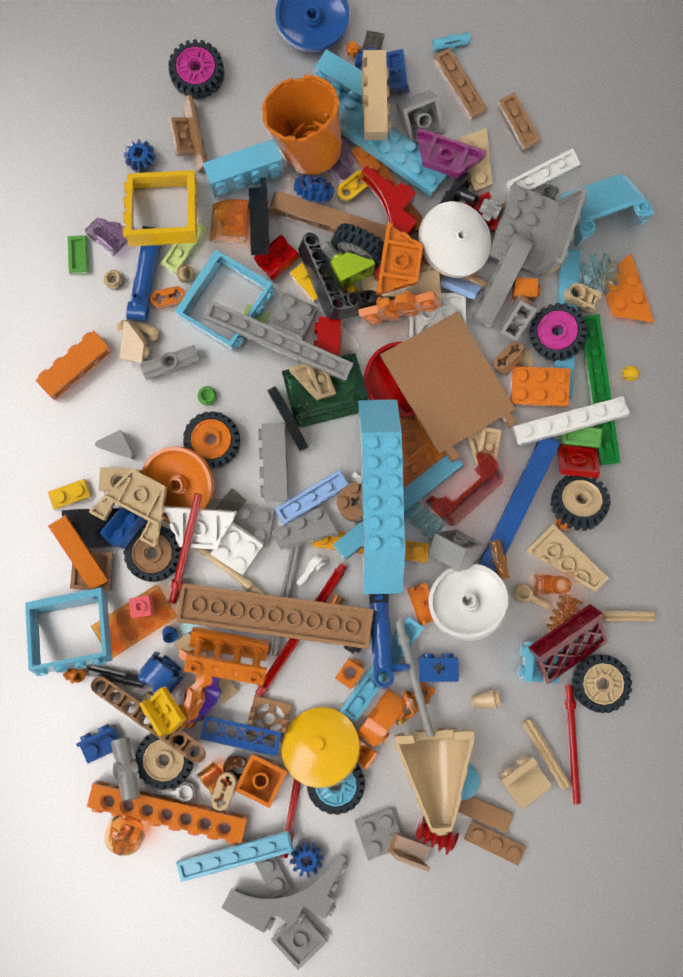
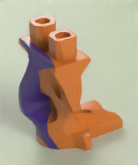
M181 649L179 657L186 662L187 653L193 654L194 650L186 651ZM195 673V684L186 688L184 704L178 705L186 717V720L178 729L184 730L185 726L193 728L197 721L204 720L205 714L215 706L221 695L219 687L220 678Z

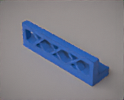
M205 716L200 739L277 756L282 732ZM208 720L216 722L220 730L216 733L206 732ZM220 723H222V724H227V725L222 728V726L220 725ZM229 726H235L240 734L234 738L228 737L224 729ZM239 727H240V728H245L246 730H244L243 732H241V730L239 729ZM249 730H254L259 738L250 742L246 740L243 734ZM258 732H263V733H266V734H264L263 736H260V734H259ZM268 734L276 735L275 747L266 745L262 738Z

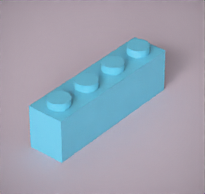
M326 49L314 67L315 76L325 79L334 88L347 94V97L363 105L361 70Z

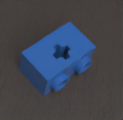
M423 653L422 657H418L419 682H459L458 657H454L453 653H442V657H434V653ZM437 662L443 666V669H440L439 672L433 669Z

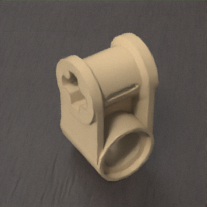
M574 283L565 289L563 299L568 304L574 305L585 312L596 313L598 300L602 298L603 294L581 283ZM572 290L577 293V297L572 295Z

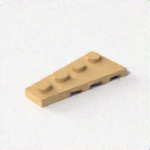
M554 524L526 549L528 553L594 592L609 579Z

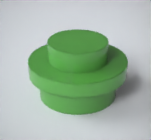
M205 386L198 391L197 396L201 404L211 405L216 401L217 394L212 387Z

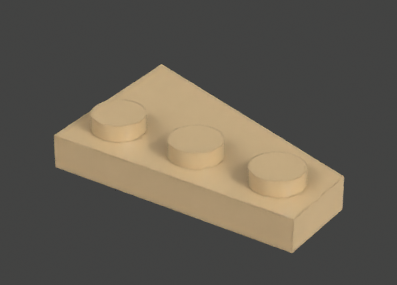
M486 127L456 140L486 150L485 158L467 171L470 174L471 187L474 193L492 186Z

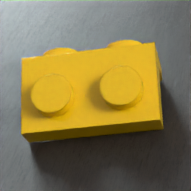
M161 687L149 700L142 701L139 704L158 736L172 734L186 720L167 687Z

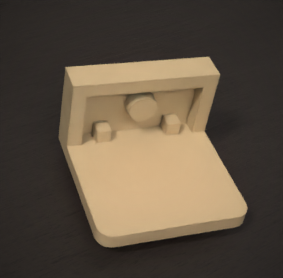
M530 754L520 757L515 765L505 768L501 775L498 776L515 802L522 809L552 787L547 777L537 765V761Z

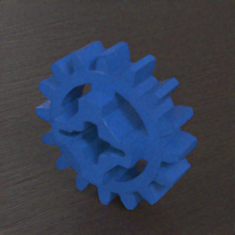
M312 175L298 176L294 182L296 195H302V199L315 201L316 203H325V201L333 199L335 187L331 186V182H326V179L323 177Z

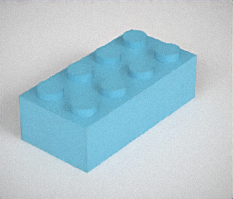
M273 139L203 163L214 198L225 197L229 192L235 190L242 191L250 185L261 184L260 178L266 177V180L270 178L277 179L284 174L282 157Z

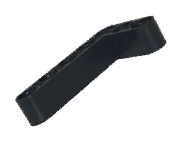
M312 232L304 234L299 244L298 252L327 318L339 320L358 317L359 309L377 305L376 300L379 295H376V292L373 290L343 294L329 260L321 250L322 244L318 236Z

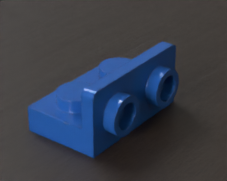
M121 506L100 531V534L110 545L125 549L147 520Z
M106 724L97 729L99 733L94 735L88 733L79 737L81 741L76 743V746H80L87 764L112 753L111 741L121 738L116 725L109 727V724Z

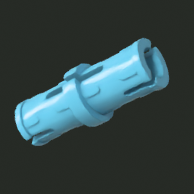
M469 32L457 35L448 34L447 37L432 39L434 51L447 48L454 49L456 46L471 43Z

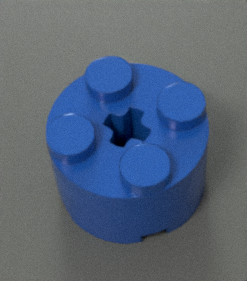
M155 651L139 670L140 675L138 679L144 684H149L153 688L154 693L161 687H167L171 694L185 677V673H180L181 667L166 655L162 658L158 656L160 652Z

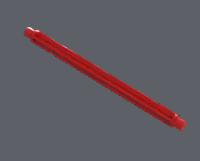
M340 563L337 569H334L333 574L315 599L316 602H326L348 567ZM290 638L265 675L263 686L258 685L259 687L255 694L262 697L266 691L268 692V688L301 639Z

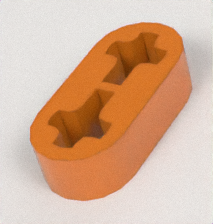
M174 286L154 291L150 296V301L157 309L178 306L186 293L182 287ZM175 292L183 294L180 296L179 300H176L175 297H172L176 295ZM157 296H161V298H167L161 300L160 304H158L157 301H154L157 300Z

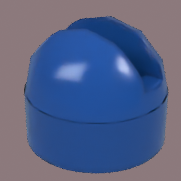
M166 626L162 630L164 642L172 643L178 639L177 630L173 626Z

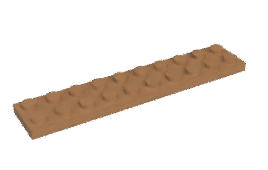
M183 583L176 622L369 649L374 609Z

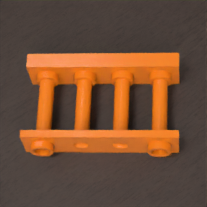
M193 627L189 647L194 648V653H187L184 671L263 686L267 668L261 667L260 662L261 660L266 661L270 641ZM202 649L214 651L213 658L201 656ZM222 653L233 655V661L221 659ZM241 657L252 658V665L240 663Z

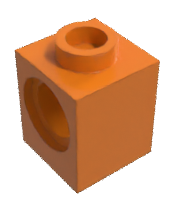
M516 277L512 285V301H516L520 294L533 302L540 296L541 285H538L537 278Z
M348 658L335 676V679L349 689H352L364 672L362 668L363 663L356 658L352 660ZM354 667L356 675L348 677L345 674L346 668Z

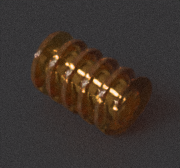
M567 594L559 595L558 598L562 602L555 603L559 610H552L556 617H549L553 624L547 623L545 626L552 631L575 615L573 611H580L576 604H583V602Z

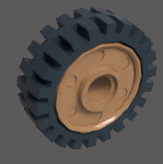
M142 526L125 547V550H123L126 567L134 576L144 581L158 582L167 579L176 572L182 547H179L175 534L164 526L160 528L157 547L141 541L139 538L146 527ZM152 548H156L158 554L152 559L149 557V551Z

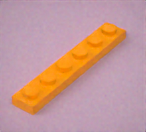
M337 531L339 534L337 537L328 536L320 541L313 540L312 547L336 550L333 544L348 532ZM405 540V560L427 563L430 544ZM363 547L356 553L363 554Z

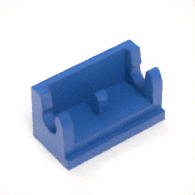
M403 49L386 52V67L389 68V89H392L395 95L398 94V90H403L405 94L410 93L407 63Z

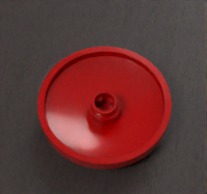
M402 341L393 342L379 348L369 359L364 371L365 392L369 400H397L399 418L415 416L413 410L380 354L402 343Z

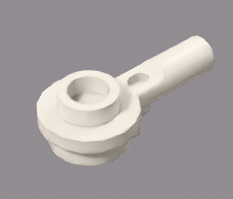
M321 554L316 555L305 569L306 572L296 581L297 584L302 587L315 571L323 570L327 565V558L321 556Z
M183 782L177 788L168 790L156 789V796H176L182 802H190L196 795V789L190 782Z

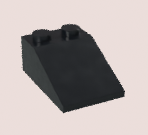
M112 508L106 521L89 513L90 509L62 510V516H67L88 549L116 547L110 545L100 534V531L119 508Z

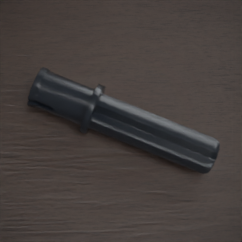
M93 664L89 665L87 670L88 676L104 677L109 681L122 683L123 686L130 685L143 689L145 685L138 679L139 675L131 674L129 671L122 672Z

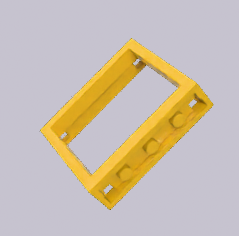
M195 170L127 174V182H124V191L127 193V196L123 198L124 207L126 208V212H123L124 224H126V227H123V238H127L129 247L198 243L197 179ZM187 186V227L133 230L134 189Z

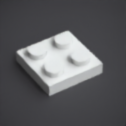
M232 522L220 547L217 550L213 549L210 554L243 575L264 545V542Z

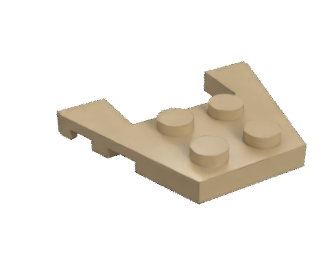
M131 469L114 485V488L107 495L100 499L101 501L89 510V513L106 521L116 503L148 520L139 539L153 547H157L167 486Z

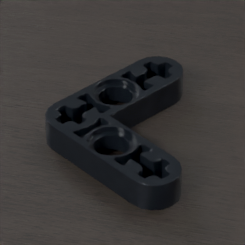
M276 386L268 389L267 392L283 418L298 450L301 452L307 449L308 445Z

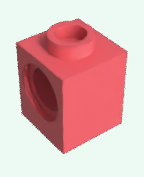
M152 595L129 598L131 618L155 615Z

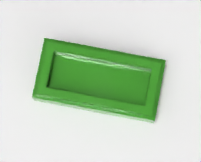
M86 235L67 236L69 274H89L88 237Z
M587 427L565 433L562 436V444L601 448L603 429Z

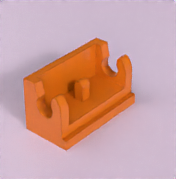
M427 583L408 588L407 592L419 624L425 625L434 621L429 609L430 591Z

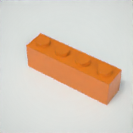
M95 331L86 333L80 343L72 345L67 350V354L57 358L53 362V366L48 370H43L38 375L36 382L53 400L59 398L112 352Z

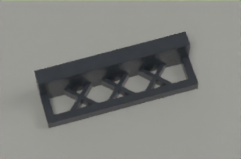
M266 177L260 178L261 187L248 188L251 255L270 254Z

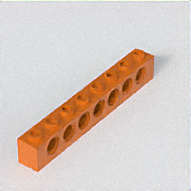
M98 780L92 783L87 807L92 808L91 811L103 813L105 811L117 818L126 816L130 817V820L134 822L144 820L156 827L161 825L169 826L168 829L173 831H180L182 829L194 836H199V834L207 835V838L211 840L225 839L227 843L232 845L242 843L248 815L227 810L217 811L210 806L182 802L179 799L167 796H156L154 793L139 790L140 797L131 800L134 808L129 809L125 806V801H121L119 785ZM107 795L114 798V804L107 803ZM144 805H151L153 813H147L144 810ZM164 809L171 810V818H167L164 816ZM182 814H189L192 821L185 822L182 819ZM208 818L211 821V825L209 827L203 826L201 819ZM223 822L228 823L230 830L223 831L220 824Z

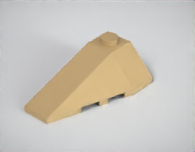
M421 258L418 283L416 285L382 294L379 297H395V295L403 294L405 290L411 292L414 296L434 291L439 299L442 300L439 272L431 267L425 258ZM375 274L361 280L363 291L373 290L377 292L378 281L375 280Z

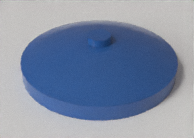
M278 0L275 10L276 25L282 38L295 49L310 53L325 51L335 46L345 35L349 24V6L347 0Z

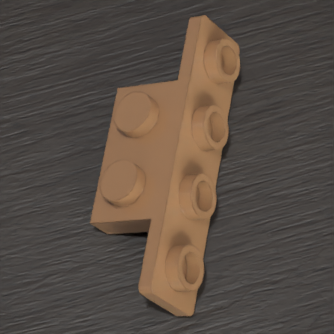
M187 95L182 103L185 117H171L169 125L176 156H194L196 170L199 173L204 169L203 163L207 162V156L204 154V141L200 136V123L195 113L196 104L193 102L192 95Z

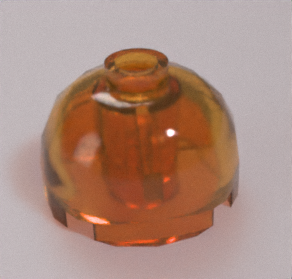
M127 815L125 818L115 816L110 819L104 833L107 849L118 856H130L138 851L145 838L143 824L138 819Z

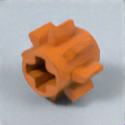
M88 667L84 669L70 668L62 675L71 684L80 683L87 676L85 670Z

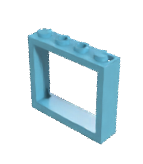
M215 249L174 312L178 318L232 351H235L236 348L242 345L244 341L243 336L235 333L229 341L188 315L222 264L264 289L247 314L248 317L255 319L263 313L264 305L273 298L275 288L270 281Z
M102 588L25 602L28 670L42 677L47 676L49 672L63 673L67 672V669L70 668L84 669L87 665H104L107 661H112L107 593ZM98 603L102 653L41 664L38 614Z

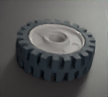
M344 223L337 227L331 239V244L337 251H341L342 254L348 252L374 260L375 269L381 265L384 242L380 241L379 237H375V234L372 232L369 233L368 230H362L361 227H355L353 224Z

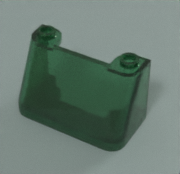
M356 353L345 354L341 357L353 363L345 382L329 375L336 395L318 401L290 373L289 369L282 371L292 415L298 427H305L358 413V400H368Z

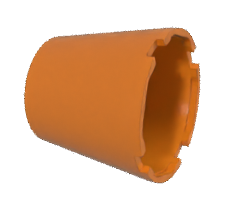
M304 75V78L294 80L291 77L277 84L268 93L262 105V120L266 129L294 170L307 175H315L327 171L336 164L342 152L339 100L334 87L325 79L314 75Z

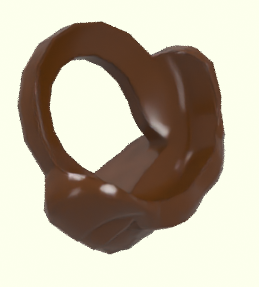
M232 754L225 760L223 772H232L236 779L239 780L242 774L235 773L233 769L236 767L245 768L248 760L245 757ZM227 776L226 779L228 783H232L230 781V777Z

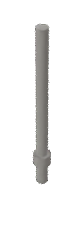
M397 621L395 625L399 638H397L399 646H402L406 664H409L410 679L427 738L435 735L409 646V635H406L403 621Z

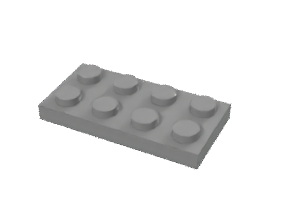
M212 498L207 509L237 511L233 522L264 542L263 547H268L275 509Z

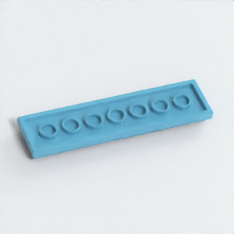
M334 88L339 100L341 134L431 197L448 175L422 167L419 145L392 126L391 133L387 134V140H364L363 106L347 97V94Z

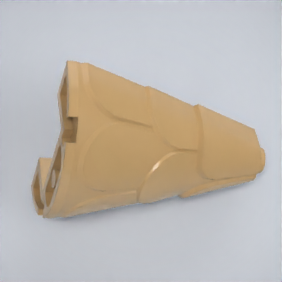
M457 728L433 729L435 736L429 738L426 736L425 729L409 731L410 735L399 733L394 736L395 748L417 796L416 801L431 832L440 836L447 835L448 832L453 830L461 803V792L475 741L474 730L464 728L458 732Z

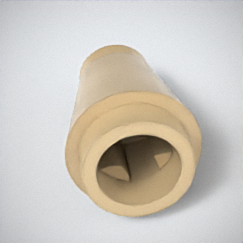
M492 689L472 696L473 708L497 709L498 706H501L499 690L494 691Z

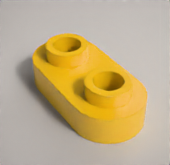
M362 170L356 171L338 186L337 194L341 201L350 202L369 187L365 183H358L361 180ZM345 191H349V192H350L349 195H344L343 193H344Z

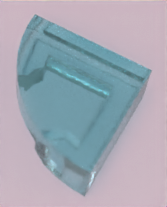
M179 622L178 631L180 637L191 632L193 627L198 626Z

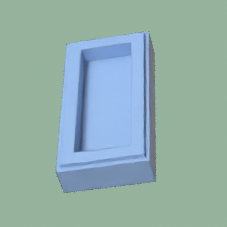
M445 276L440 284L443 288L473 300L476 299L482 290V286L462 278Z

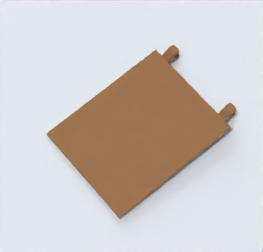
M458 311L380 354L438 454L445 451L451 462L459 458V454L453 448L455 444L491 423L503 418L507 428L517 424L515 418L510 414L516 408Z

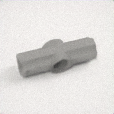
M192 345L172 353L166 352L161 357L141 363L140 365L145 379L148 380L168 372H176L179 368L199 362L200 359L195 346ZM168 359L175 360L172 366H166Z
M129 738L111 741L114 757L113 774L115 779L118 780L121 801L137 799L140 797L136 778L138 766L136 760L132 757Z

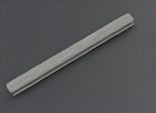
M302 545L290 548L280 597H291ZM271 635L268 649L269 655H278L282 637Z

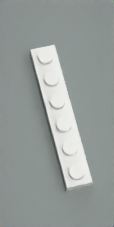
M622 396L513 426V431L518 446L627 417L630 413Z

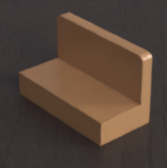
M395 832L387 851L398 861L428 872L430 870L425 860L431 847Z

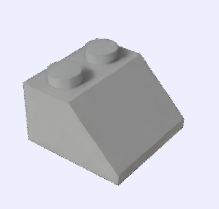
M431 90L396 103L401 124L407 137L413 142L418 143V128L436 134L445 131L438 97Z
M455 529L435 533L428 554L434 557L435 561L445 563L450 566L451 570L460 572L461 570L470 569L484 552L487 545Z

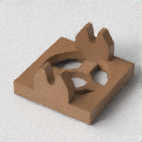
M254 695L247 725L256 727L254 719L261 720L264 724V729L268 730L274 724L282 725L277 731L282 732L280 739L282 743L292 704ZM269 704L268 711L263 714L256 713L261 706ZM275 706L282 711L284 719L276 716L274 713ZM265 714H273L275 721L272 724H266L263 720ZM249 730L245 733L246 735L258 737L254 730ZM258 732V733L260 734V736H263L264 734H266V733H263V732ZM268 734L263 739L276 741L277 736Z

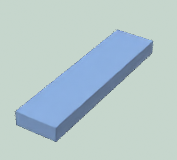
M338 470L274 509L283 525L336 496L349 483L342 471Z

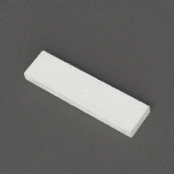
M572 148L508 181L507 185L509 189L512 184H516L534 191L543 184H547L580 167L582 163Z

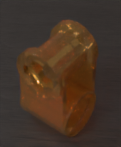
M533 574L535 578L534 594H566L571 590V581L567 577ZM559 580H563L566 583V588L563 591L557 588Z
M212 762L200 771L197 776L213 795L217 780L223 772L215 762ZM226 778L222 779L225 782L224 787L227 788L231 783H228ZM222 793L219 798H216V800L224 801L223 797L225 793Z

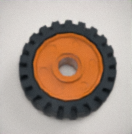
M215 411L203 412V414L196 415L194 419L192 418L185 427L186 430L183 433L184 447L202 456L210 468H221L229 464L236 457L241 442L239 430L236 424L223 413ZM216 436V443L208 444V437Z

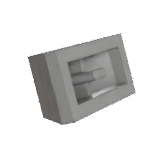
M121 430L95 442V446L100 449L133 460L135 459V454L124 432Z

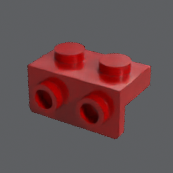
M281 234L270 243V254L256 255L254 260L259 269L273 281L298 260L300 255L287 243L285 237Z

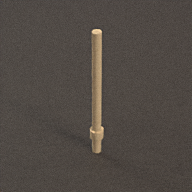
M194 548L242 585L241 587L247 592L265 594V592L254 585L251 579H246L210 554L211 551L208 549Z

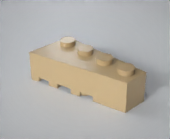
M363 50L361 77L364 140H387V134L391 133V121H388L387 116L390 115V103H387V97H389V85H387L389 68L386 67V50Z

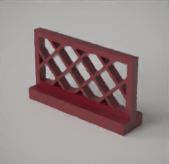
M587 605L528 647L530 653L535 657L545 684L548 685L608 642L602 623L604 619L603 613L593 605ZM590 634L588 641L583 642L586 635ZM600 635L601 638L593 643L596 636ZM571 645H575L572 653L568 652ZM581 646H585L584 650L581 653H578ZM560 656L557 663H553L555 657ZM570 657L568 662L563 664L565 658ZM550 668H554L553 672L547 675Z

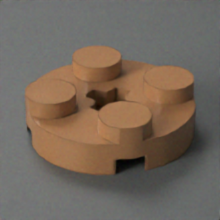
M352 482L343 488L336 501L340 514L348 521L356 522L362 520V484ZM354 499H360L359 501L361 505L352 506V501Z

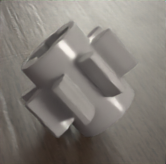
M493 196L490 200L484 199L479 212L483 213L482 218L484 220L490 221L491 218L496 220L502 206L498 205L499 199Z

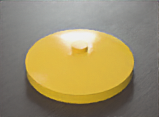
M324 707L309 709L298 715L289 724L286 733H284L281 747L283 762L288 772L297 781L308 787L328 788L344 781L356 767L360 755L358 732L353 723L337 710Z

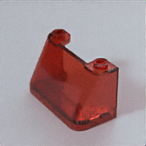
M481 450L475 455L477 467L474 470L480 477L454 501L450 500L446 495L442 498H436L431 495L425 501L445 524L449 526L459 524L503 483L504 474L490 453Z

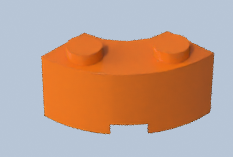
M388 688L357 731L359 737L374 748L380 742L383 744L389 737L388 731L395 721H400L406 713L404 710L406 706L405 700Z

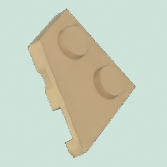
M306 364L292 366L289 369L290 373L317 401L336 395L329 374Z
M485 427L467 437L476 465L490 468L496 467L502 430Z

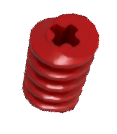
M424 816L421 817L415 831L416 841L423 837L424 845L428 841H431V848L438 844V851L440 852L445 848V855H448L454 849L459 837V832L454 835L453 830L448 832L447 835L441 836L432 833L427 822H425Z

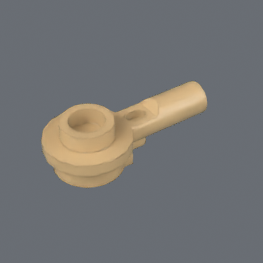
M523 583L514 588L513 595L518 602L525 603L531 601L547 610L550 607L551 603L534 595L529 585Z

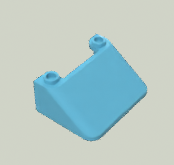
M618 174L583 186V188L588 189L586 193L587 202L581 208L579 214L581 219L573 232L575 234L574 243L576 247H579L585 238L590 237L594 233V219L632 206L635 213L639 216L641 223H647L654 214L651 204L629 177L624 174ZM575 190L564 193L560 200Z

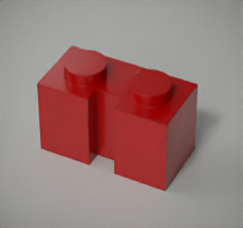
M318 316V322L314 323V333L318 334V337L313 345L340 357L341 319L331 320L327 317Z

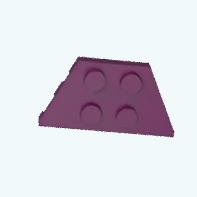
M418 128L417 139L422 167L458 179L485 158L486 150Z

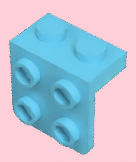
M524 641L520 648V657H522V665H519L518 670L520 680L524 682H544L535 657L528 648L535 642ZM556 656L553 663H557L560 656ZM550 668L547 675H550L554 668ZM559 676L558 678H556L554 681H552L551 683H554V684L559 683V682H560V676Z

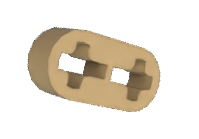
M224 772L217 780L211 799V804L217 811L225 810L231 802L237 782L236 776L232 772ZM229 776L232 784H229L225 790L223 789L225 782L222 779ZM222 793H225L223 800L226 801V803H223L221 806H219V802L216 800V798H219Z

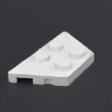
M164 506L163 513H166L170 521L169 526L172 532L175 533L176 541L179 547H182L191 508ZM199 508L190 548L217 550L230 528L237 511Z

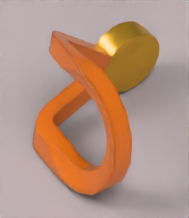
M408 690L403 693V696L411 713L402 717L400 721L397 720L395 722L397 726L406 722L419 711L416 699L413 698L412 693ZM408 697H409L410 700L412 701V703H413V705H414V707H415V710H414V708L412 707V705H411V703H410Z

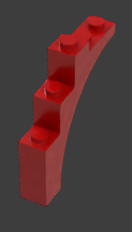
M366 165L361 172V180L379 198L386 212L388 222L392 223L393 227L400 232H405L410 236L416 229L417 220L414 215L409 212L406 213V211L414 202L416 192L411 186L405 185L402 182L395 187L391 180L384 179L376 169L369 168ZM380 266L375 273L376 281L379 279Z

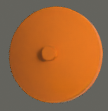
M172 446L160 449L147 459L141 470L142 474L167 486L164 506L191 508L195 493L202 494L199 508L207 509L211 503L214 494L213 474L204 458L189 448ZM163 513L162 520L170 523L166 513Z

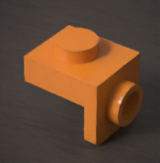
M360 740V755L357 763L367 770L374 763L378 754L371 746Z

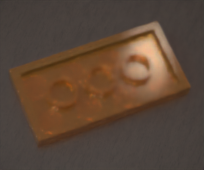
M158 584L137 596H153L155 615L131 618L129 602L109 614L112 659L176 619V612ZM99 620L91 625V628L101 643Z

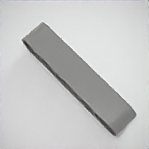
M517 234L511 237L473 313L472 319L488 327L493 324L532 247L531 241Z

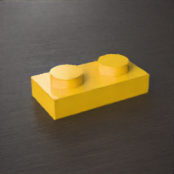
M302 262L290 272V275L313 302H316L318 300L317 294Z
M85 479L48 491L53 510H58L91 498Z

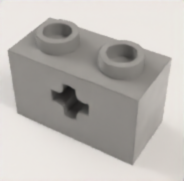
M520 294L502 321L500 333L517 342L537 311L536 303Z

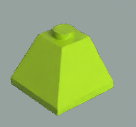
M347 252L335 255L332 258L333 260L330 261L341 291L349 287V284L354 285L362 279L374 275L375 262L371 259Z

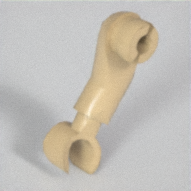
M124 320L117 324V331L123 330ZM134 322L141 332L148 334L150 341L158 340L159 331L157 328L145 322Z

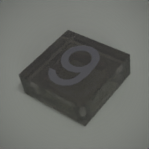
M367 30L363 49L367 50V47L370 46L371 50H373L377 46L378 50H382L385 34Z

